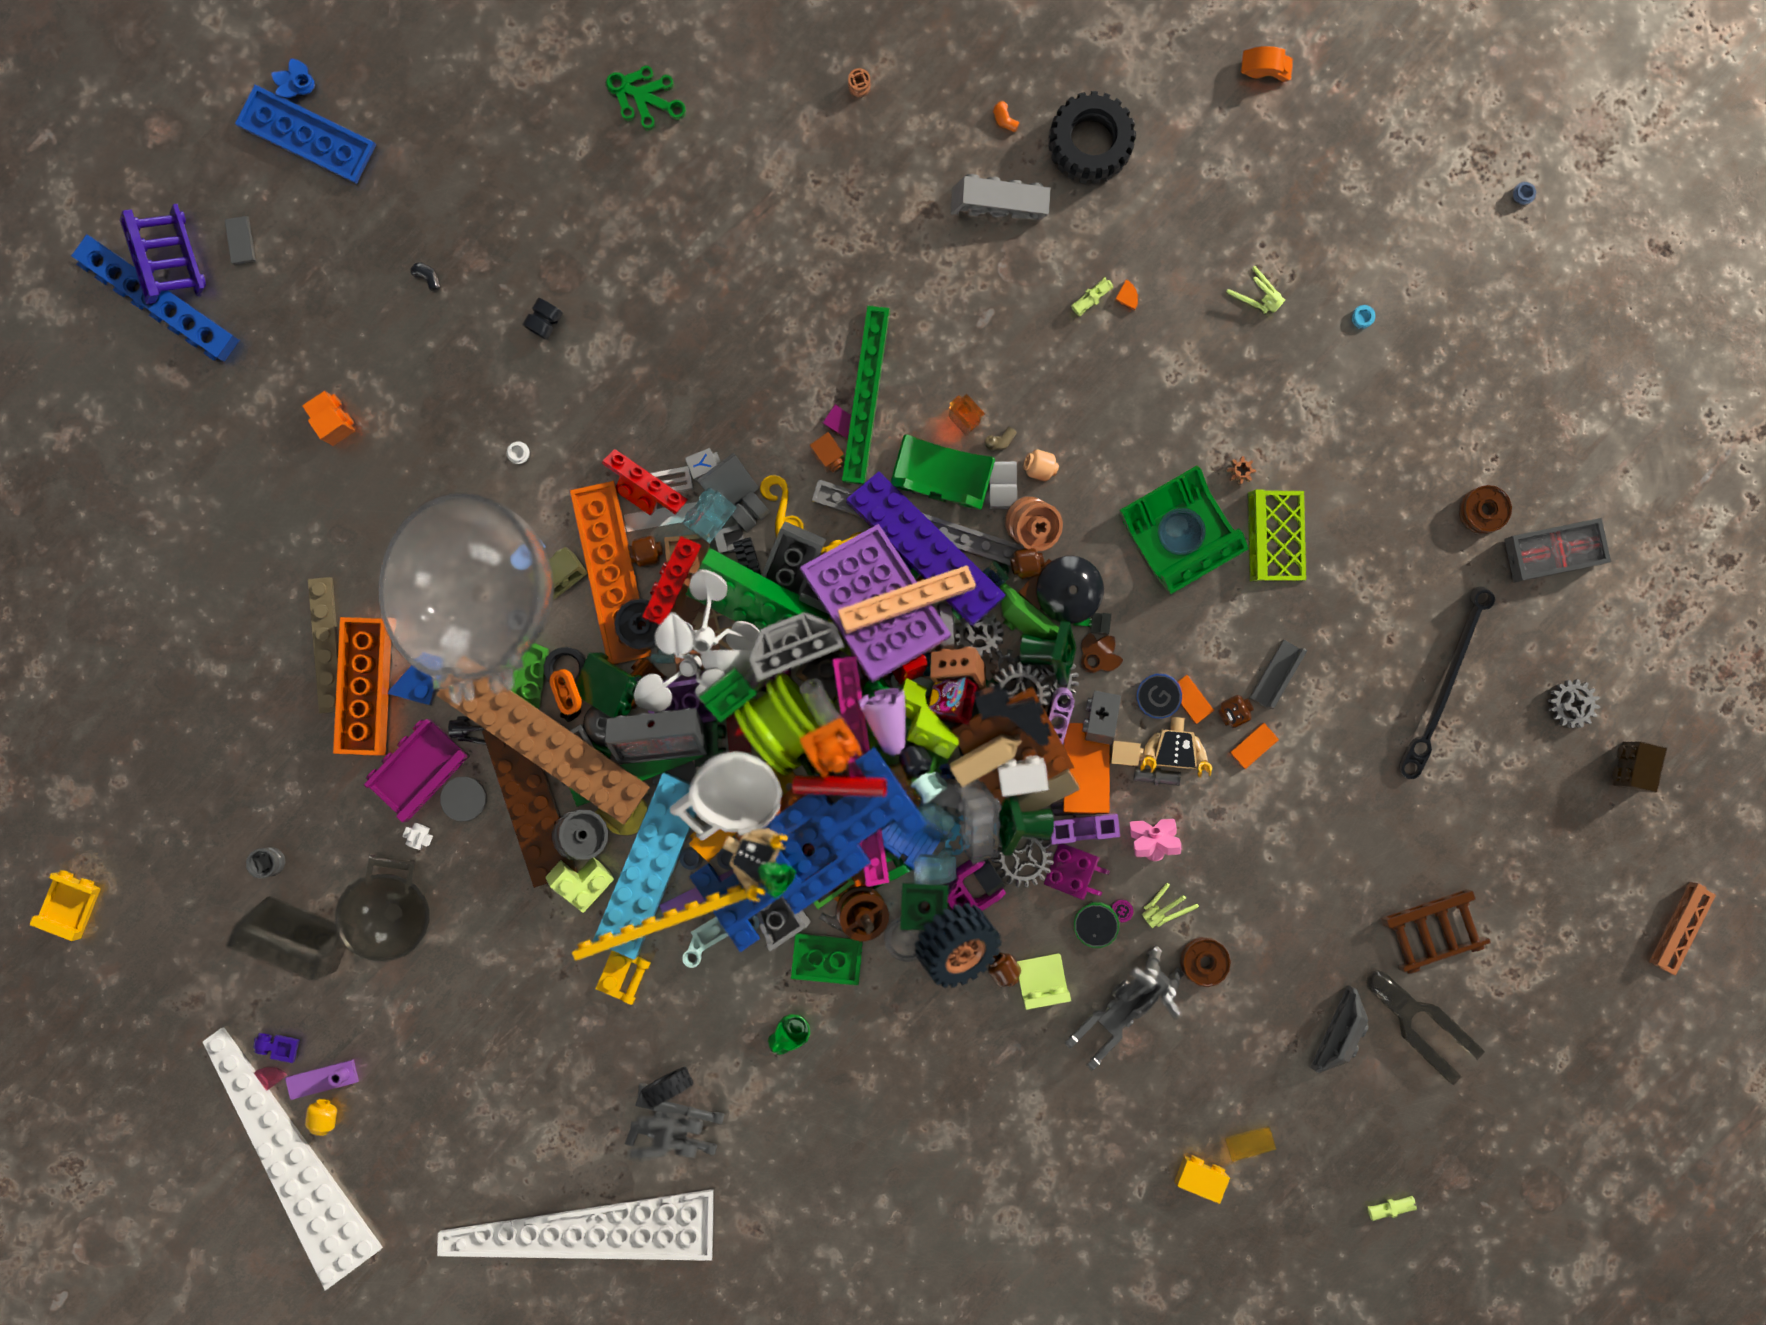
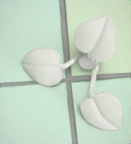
M708 570L697 571L690 581V591L697 600L707 599L703 624L699 630H693L691 624L683 621L693 637V647L691 650L702 654L708 653L711 650L712 644L717 645L718 641L726 634V642L733 650H753L760 633L759 629L753 624L737 621L733 624L732 629L724 630L716 638L713 630L707 627L711 600H722L727 594V584L720 576Z
M675 613L669 614L658 627L655 641L663 653H675L676 657L684 659L679 665L680 671L664 683L657 674H649L643 677L635 688V703L640 708L659 712L665 710L672 700L671 691L666 686L683 674L686 677H691L696 674V681L700 683L695 691L698 699L703 691L725 675L724 672L718 669H709L700 678L702 673L700 670L702 667L700 657L694 654H686L693 647L692 634L683 620Z

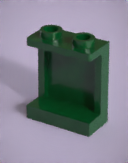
M602 652L588 653L576 683L581 699L611 718L627 716L632 707L635 688L642 677L630 675L607 661L609 656Z

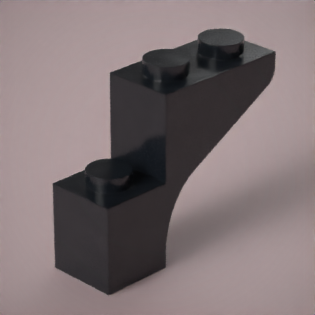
M1000 684L973 693L982 719L993 716L1006 717L1018 725L1038 744L1042 746L1050 744L1048 737L1052 736L1048 722L1044 724L1042 722L1041 715L1045 713L1041 702H1035L1034 696L1007 705L1011 701L1007 690H1002Z

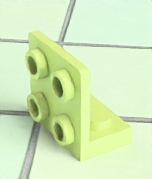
M1059 953L1017 961L1021 967L1019 982L1026 1010L1071 1001Z

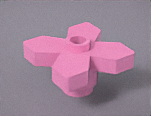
M1161 819L1154 827L1144 821H1131L1130 834L1132 838L1137 839L1134 841L1135 856L1146 857L1151 861H1159L1163 859L1165 854H1181L1180 839L1174 837L1177 830L1175 819Z

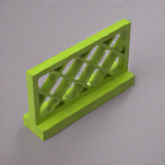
M1256 489L1248 492L1250 581H1305L1304 491H1264V489ZM1266 496H1273L1279 502L1273 510L1266 505ZM1290 496H1297L1298 506L1294 510L1285 503ZM1281 505L1289 513L1284 521L1275 514ZM1270 517L1279 524L1273 533L1267 528L1266 521ZM1292 517L1298 522V529L1294 533L1285 525ZM1281 528L1290 535L1284 544L1275 536ZM1271 539L1280 547L1273 555L1267 550V543ZM1292 539L1299 545V550L1295 555L1286 547ZM1282 550L1291 558L1284 566L1276 559ZM1273 561L1280 571L1275 576H1268V565ZM1293 561L1299 566V576H1293L1287 570Z

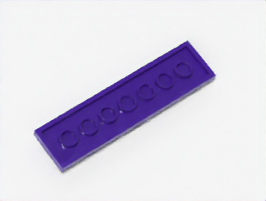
M879 471L846 499V503L871 528L877 524L880 525L897 553L924 580L968 566L976 585L975 589L945 600L972 627L1005 598L1006 594Z

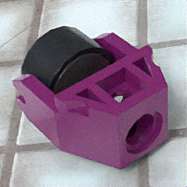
M981 855L969 859L954 869L945 884L949 885L948 903L952 909L954 905L959 904L963 907L964 904H970L971 907L975 905L983 911L1006 894L1003 889L1005 884L988 858L983 859ZM974 873L986 892L979 898H974L964 885V879Z

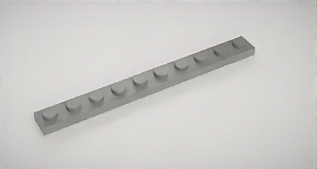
M818 480L812 502L860 517L846 503V499L855 491ZM924 514L959 550L1011 566L1010 558L1013 557V553L1016 550L1025 548L1019 544Z

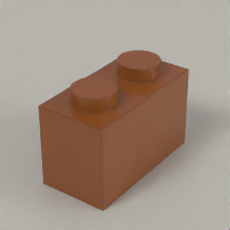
M829 432L810 444L811 452L826 473L830 471L834 473L844 466L842 464L845 461L844 453Z

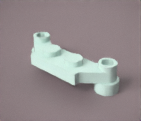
M755 914L751 918L755 920V925L752 926L755 930H757V928L760 925V922L757 915ZM717 917L691 931L693 937L688 950L683 954V963L689 968L696 967L701 962V954L704 950L729 936ZM690 954L696 955L695 961L689 958Z

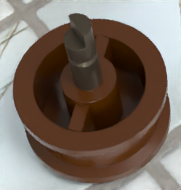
M857 886L847 890L838 900L836 916L843 932L849 938L856 941H869L881 935L886 929L889 922V910L882 896L875 889L867 886Z

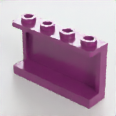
M421 719L413 727L414 732L409 737L405 736L397 744L399 748L393 754L390 752L381 761L383 765L378 770H372L366 777L368 781L364 784L366 788H370L398 814L396 817L402 823L408 822L470 757L431 719Z

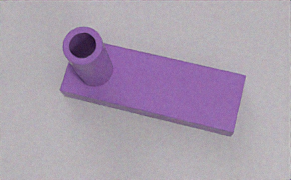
M354 1059L285 1078L290 1100L359 1082Z

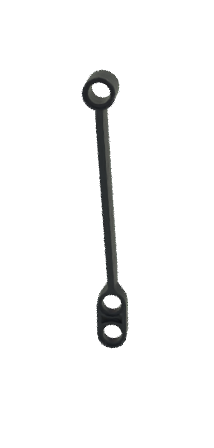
M1476 587L1471 592L1470 599L1474 605L1424 734L1410 742L1400 763V771L1407 779H1416L1422 773L1432 751L1430 739L1445 708L1482 610L1490 609L1495 603L1494 594L1485 587ZM1482 593H1487V600L1484 603H1478V596ZM1420 742L1427 745L1426 751L1422 754L1414 751L1415 745ZM1415 763L1417 770L1413 774L1406 773L1404 770L1406 764Z

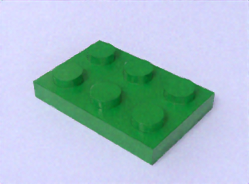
M797 933L794 942L791 979L859 985L863 941H856L846 937Z

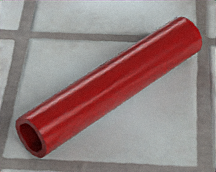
M794 776L792 790L794 794L885 797L887 781L886 778Z

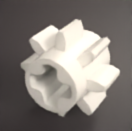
M414 823L412 827L408 826L405 828L402 837L407 838L405 843L407 846L421 850L423 845H430L433 836L428 834L430 828Z

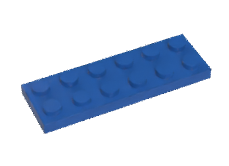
M254 85L235 122L238 127L357 184L376 147L375 142L257 85Z

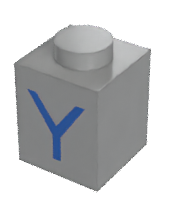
M710 448L685 458L695 482L721 462L718 453H713Z

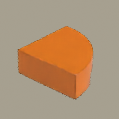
M1126 279L1115 301L1135 311L1138 304V294L1134 285Z

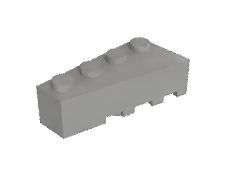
M967 174L952 188L950 214L958 215L960 210L969 211L970 216H979V214L991 212L992 217H1004L1010 213L1012 218L1042 220L1049 214L1050 187H1043L1041 183L1027 185L1022 184V181L1019 180L1005 182L1001 181L998 177L983 179L979 178L976 174Z

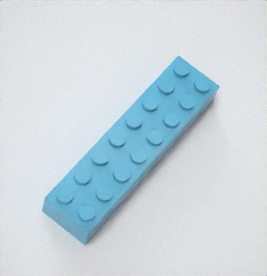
M668 772L662 774L593 942L598 941V936L612 932V935L621 932L620 928L633 924L636 927L642 924V920L651 916L655 917L691 831V827L678 815L674 816L670 812V808L675 802L689 793L691 782ZM690 806L686 811L696 819L697 814L692 806ZM647 935L609 949L635 960L641 951Z

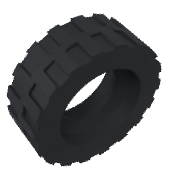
M685 1066L650 1083L641 1090V1093L648 1107L651 1108L682 1093L692 1086L694 1082Z

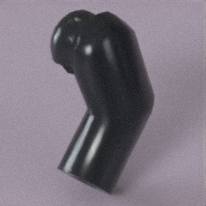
M421 262L415 263L411 267V274L414 277L421 276L425 278L430 291L440 288L436 272L433 268Z

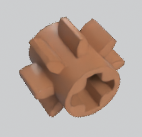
M1244 456L1240 457L1239 462L1233 459L1231 461L1233 467L1226 470L1231 472L1232 477L1230 481L1238 480L1239 485L1243 483V479L1250 482L1252 478L1249 475L1256 472L1251 467L1253 460L1249 462L1244 461ZM1240 466H1242V470H1246L1243 475H1241L1240 471H1237Z

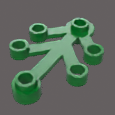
M643 66L640 70L627 75H623L620 72L611 73L606 79V88L611 94L617 95L621 106V115L624 120L631 121L635 117L634 109L629 106L625 93L634 96L642 117L641 124L646 130L653 129L655 121L649 114L645 102L667 111L674 120H681L685 117L686 108L682 101L673 100L668 102L651 94L660 89L671 90L674 86L671 76L663 75L659 80L635 87L631 83L641 79L644 81L653 79L654 73L651 67ZM650 71V75L643 76V72ZM664 80L671 81L669 85H663ZM615 82H621L619 87L613 86ZM677 108L682 110L678 115L673 113ZM630 110L632 111V114L630 116H625V111ZM650 119L652 123L648 126L645 125V120Z

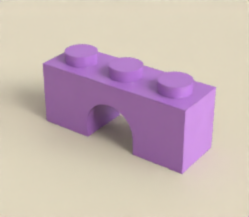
M1112 813L1054 820V831L1050 844L1120 837L1118 814Z

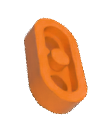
M566 669L553 672L549 681L558 708L567 715L579 711L582 701L572 674Z

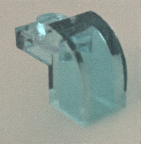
M943 848L939 855L920 854L914 861L915 883L938 885L955 880L956 857L953 856V848Z

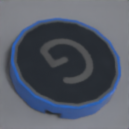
M1160 673L1148 676L1141 682L1137 690L1139 707L1145 714L1153 718L1163 719L1171 716L1178 710L1182 702L1180 684L1167 674Z

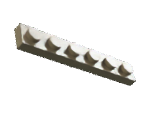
M333 578L308 579L319 713H333L336 707L338 635Z

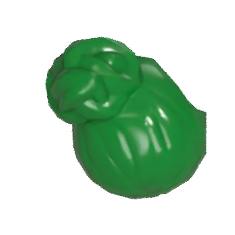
M775 861L762 864L758 870L759 876L765 884V889L774 898L782 895L796 876V871L791 866L777 864Z
M789 1014L784 1016L779 1021L775 1033L768 1037V1045L771 1052L783 1055L798 1049L809 1040L811 1034L810 1026L800 1015Z

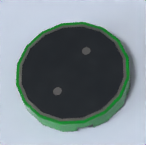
M1092 902L1078 911L1074 920V930L1078 939L1083 944L1092 948H1102L1110 945L1116 939L1119 932V918L1109 905L1102 902Z

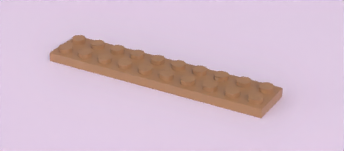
M465 658L460 660L436 695L623 825L626 824L650 789L648 784Z

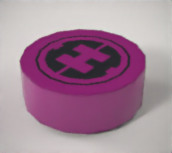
M1120 899L1111 905V908L1119 918V922H1127L1132 918L1133 907L1128 901Z

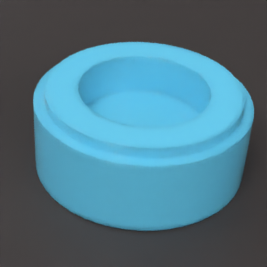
M1361 305L1353 311L1351 319L1357 328L1365 329L1373 324L1376 316L1370 306Z

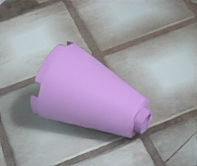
M888 688L875 691V696L871 698L865 695L859 700V706L883 752L889 755L901 753L905 747L904 691L899 692L898 688Z

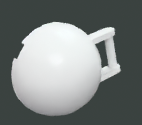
M727 752L708 760L697 771L691 782L689 793L671 806L670 812L674 816L678 815L689 825L701 841L719 829L724 832H738V836H741L752 830L765 827L774 819L780 809L782 792L776 774L761 759L749 753ZM692 806L696 814L707 824L702 826L686 809Z

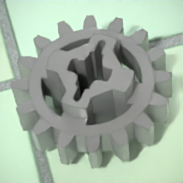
M987 613L973 627L964 619H960L962 626L955 627L958 633L955 634V640L958 641L956 643L958 649L962 647L976 648L982 660L984 654L992 657V650L999 651L997 644H1003L1001 637L1004 636L1003 629H1000L1002 627L1001 622H996L995 615L988 618ZM992 629L994 630L993 639L990 636ZM966 632H967L968 635H969V636L967 637V641H965V633H966Z
M1579 679L1573 680V682L1565 680L1564 685L1557 684L1558 691L1550 692L1554 699H1548V702L1553 704V707L1548 710L1555 712V715L1552 717L1553 720L1561 719L1559 725L1567 724L1568 728H1574L1575 725L1577 728H1582L1584 726L1583 722L1591 724L1592 722L1589 717H1597L1594 709L1600 708L1599 705L1595 704V701L1600 699L1599 696H1593L1595 688L1587 689L1589 683L1583 682L1580 685ZM1579 691H1581L1585 695V697L1580 695ZM1574 701H1576V704H1577V705H1574V706L1572 707V706H1571V703H1573ZM1563 711L1567 712L1569 714V717H1567L1563 713Z

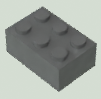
M784 522L761 576L800 596L801 592L808 585L806 578L800 571V567L820 556L826 539L788 522Z

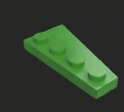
M527 640L507 688L540 710L545 679L543 665L546 657L549 655V649Z

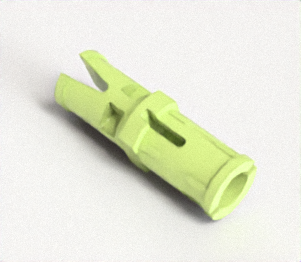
M1103 277L1093 289L1088 288L1085 294L1071 305V309L1080 317L1090 307L1097 305L1100 297L1114 288L1113 284L1106 277Z
M1409 1196L1395 1201L1389 1199L1387 1203L1368 1206V1213L1370 1219L1375 1221L1389 1216L1396 1218L1398 1214L1416 1211L1417 1206L1414 1205L1416 1204L1414 1197Z

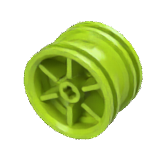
M779 672L775 676L776 681L770 679L766 683L768 692L757 700L751 698L734 713L743 732L759 754L777 772L788 776L792 773V768L797 769L801 766L800 756L806 752L799 738L827 723L817 707L798 684L785 673Z

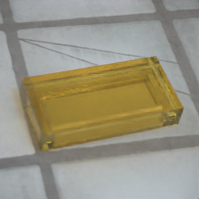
M1269 1126L1225 1138L1232 1162L1276 1150Z

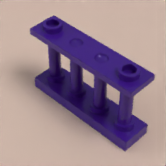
M178 204L172 205L170 215L138 219L134 217L131 209L123 210L119 219L146 304L156 303L162 291L193 287L195 295L201 296L204 287H206L204 275L199 272L185 229V215L183 211L179 210ZM173 224L176 236L151 240L141 238L139 233L140 228ZM180 245L183 257L151 261V259L148 260L146 252L147 249ZM186 266L190 276L187 279L159 283L154 280L152 273H154V270Z

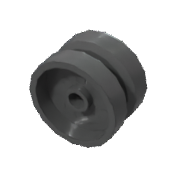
M591 810L571 811L565 813L556 821L552 829V841L554 848L561 856L569 860H588L596 857L604 850L608 841V829L600 815Z

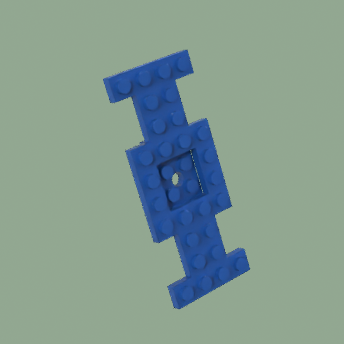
M876 748L861 756L855 763L866 778H886L887 793L885 797L845 796L831 805L825 795L807 794L775 816L765 827L761 828H768L779 835L787 836V840H781L782 846L785 849H780L775 862L791 866L795 869L796 876L786 891L777 898L771 896L765 889V884L761 886L758 885L759 888L765 890L764 894L757 893L759 902L746 898L712 911L740 952L760 939L748 919L783 896L796 915L869 865L871 862L858 843L894 819L907 838L927 825ZM810 843L814 846L815 852L813 855L804 853V844ZM710 863L689 876L705 901H707L706 897L719 892L721 896L728 893L727 889L733 886L740 885L741 888L743 887L735 873L721 881Z

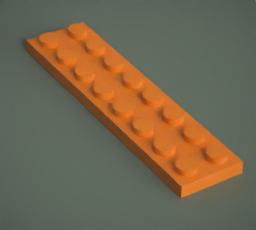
M615 481L570 490L605 654L609 656L607 661L616 665L652 657V649L638 650L629 647L620 640L615 630V618L621 606L630 600L641 599L634 566L630 557L629 544ZM644 621L638 623V628L641 630L642 626H646Z

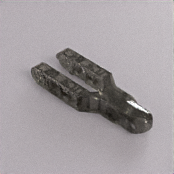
M1375 970L1368 975L1366 980L1368 989L1398 1017L1401 1036L1452 1085L1461 1078V1075L1412 1029L1411 1021L1416 1013L1424 1011L1443 1030L1451 1034L1457 1040V1043L1469 1051L1476 1060L1485 1053L1438 1006L1417 1002L1383 971Z

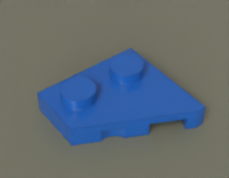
M420 656L391 687L388 694L432 705L444 662Z

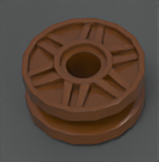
M1491 485L1481 486L1468 492L1463 497L1459 507L1461 522L1468 530L1477 534H1487L1500 530L1508 523L1512 514V504L1509 496L1504 490ZM1483 505H1486V506L1488 507V509H1489V514H1488V515H1486V514L1483 513V511H1482V506H1483Z
M1199 937L1192 939L1184 946L1180 955L1182 972L1189 980L1199 986L1211 987L1218 985L1226 978L1230 971L1231 960L1229 952L1222 944L1212 938ZM1205 956H1209V965L1207 967H1201V959Z

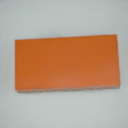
M1188 675L1177 681L1182 691V702L1180 705L1195 724L1214 711Z
M1262 723L1229 753L1243 769H1246L1279 739L1265 723Z

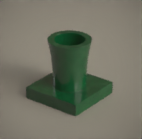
M1061 621L1056 640L1025 634L1020 646V662L1022 666L1027 664L1053 665L1058 685L1067 686L1077 649L1070 622Z
M1017 795L1005 796L994 816L1003 856H1011L1022 837L1050 840L1053 835L1054 818L1052 811L1049 808L1021 811Z
M902 883L900 930L925 931L924 925L927 922L931 924L934 921L932 917L936 914L939 917L943 915V910L948 908L949 885ZM923 902L930 904L929 910L922 909L921 905Z

